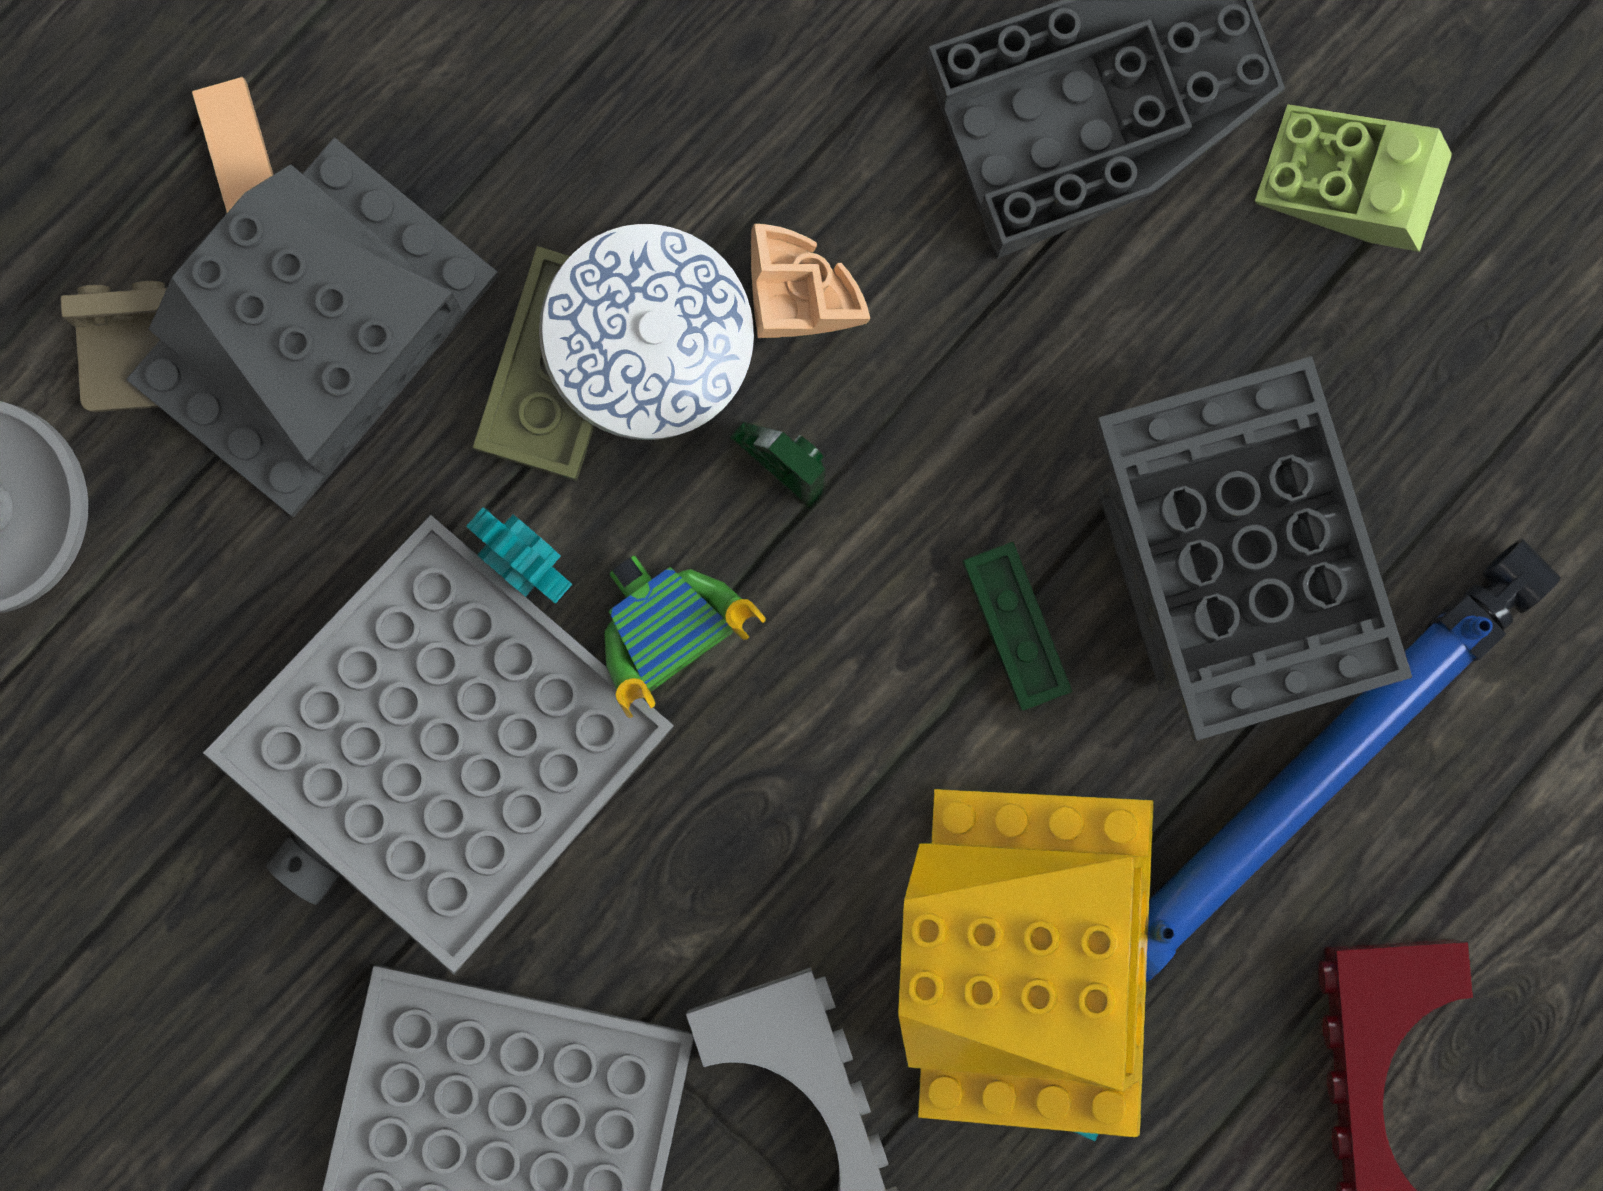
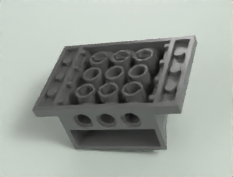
M334 137L303 174L290 164L245 192L173 275L148 329L160 340L126 380L284 511L295 517L499 277V274Z
M1312 356L1098 417L1096 425L1111 471V475L1097 488L1158 691L1160 693L1177 688L1193 741L1413 678Z

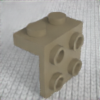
M141 281L133 283L132 290L117 292H111L109 286L87 285L77 288V295L61 296L62 318L76 327L80 401L82 407L87 411L106 412L159 407L126 379L160 340L148 329L167 289L165 288V283Z

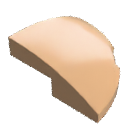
M754 224L751 229L752 291L758 338L820 334L852 328L869 322L870 315L864 296L858 284L842 263H837L835 268L832 269L825 258L813 253L817 247L815 241L795 231L767 224Z

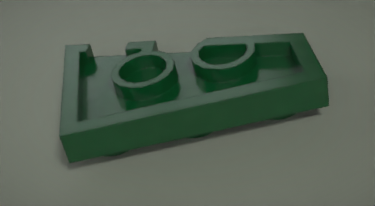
M743 422L730 437L808 507L823 492L825 468L821 460L824 456L803 436L798 435L793 441L782 431Z

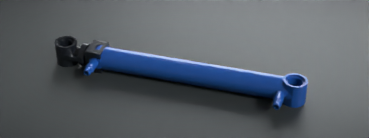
M1523 538L1505 549L1483 571L1482 575L1490 582L1486 588L1474 584L1462 597L1453 599L1427 624L1429 628L1404 651L1413 678L1362 692L1149 899L1146 983L1167 965L1176 953V949L1448 684L1471 662L1480 660L1506 635L1504 630L1513 623V617L1509 612L1512 607L1522 614L1537 604L1556 586L1561 577Z

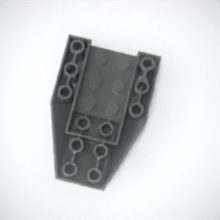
M1060 0L929 46L925 65L997 259L1153 194L1285 90L1252 0Z

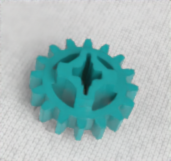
M482 507L466 525L471 532L486 544L477 556L525 597L535 586L556 604L572 585L552 567L561 555L514 514L503 524Z

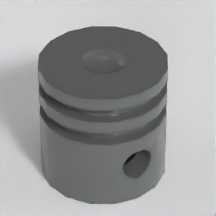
M289 835L266 863V868L276 879L299 897L314 905H318L341 876L294 835Z

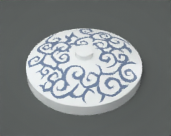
M635 224L622 226L604 232L583 244L563 263L551 281L543 301L539 324L542 358L549 377L560 396L579 416L590 424L608 433L629 439L659 440L691 431L711 420L723 410L740 388L746 376L753 351L754 331L751 308L743 286L733 269L705 242L681 230L662 225Z

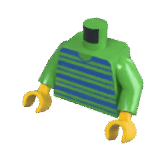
M632 556L622 562L609 575L626 599L609 611L613 620L607 625L604 636L606 667L617 690L615 694L616 700L626 717H633L629 708L636 699L645 698L650 709L653 708L655 700L650 691L652 692L731 635L733 631L741 639L747 640L749 636L742 629L744 621L750 617H757L764 623L766 619L753 602L748 599H742L724 582L692 569L676 573L669 567L652 579L636 556Z

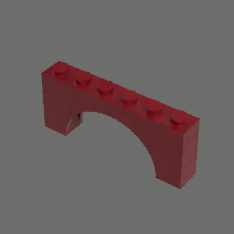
M1450 939L1324 948L1325 961H1319L1318 978L1322 993L1328 994L1330 1015L1323 1017V1037L1327 1049H1333L1335 1071H1328L1327 1088L1331 1103L1337 1104L1339 1126L1332 1127V1147L1335 1158L1342 1160L1344 1180L1337 1182L1336 1191H1417L1407 1180L1396 1162L1386 1134L1383 1112L1386 1077L1398 1046L1418 1021L1436 1008L1447 1003L1473 998L1468 942Z

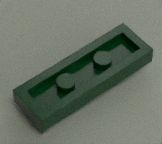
M1014 542L963 560L962 565L1020 712L1073 692Z

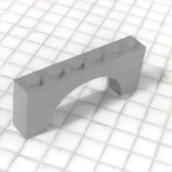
M808 968L687 1011L686 1016L703 1067L729 1062L757 1065L783 1076L804 1092L813 1102L825 1120L836 1147L839 1161L838 1191H898L896 1186L888 1189L885 1188L879 1168L888 1166L889 1163L879 1134L867 1135L861 1116L871 1113L861 1081L850 1084L843 1063L853 1060L843 1028L832 1031L826 1011L835 1008V1004L825 976L815 979L812 969Z

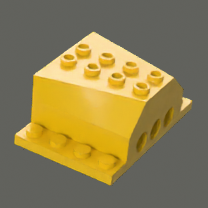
M934 789L932 843L919 844L904 898L898 1010L908 1067L921 1068L918 1118L1138 1137L1140 1135L1153 823L1152 800Z

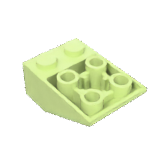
M1287 104L1255 202L1258 205L1369 243L1420 252L1452 153L1439 128Z

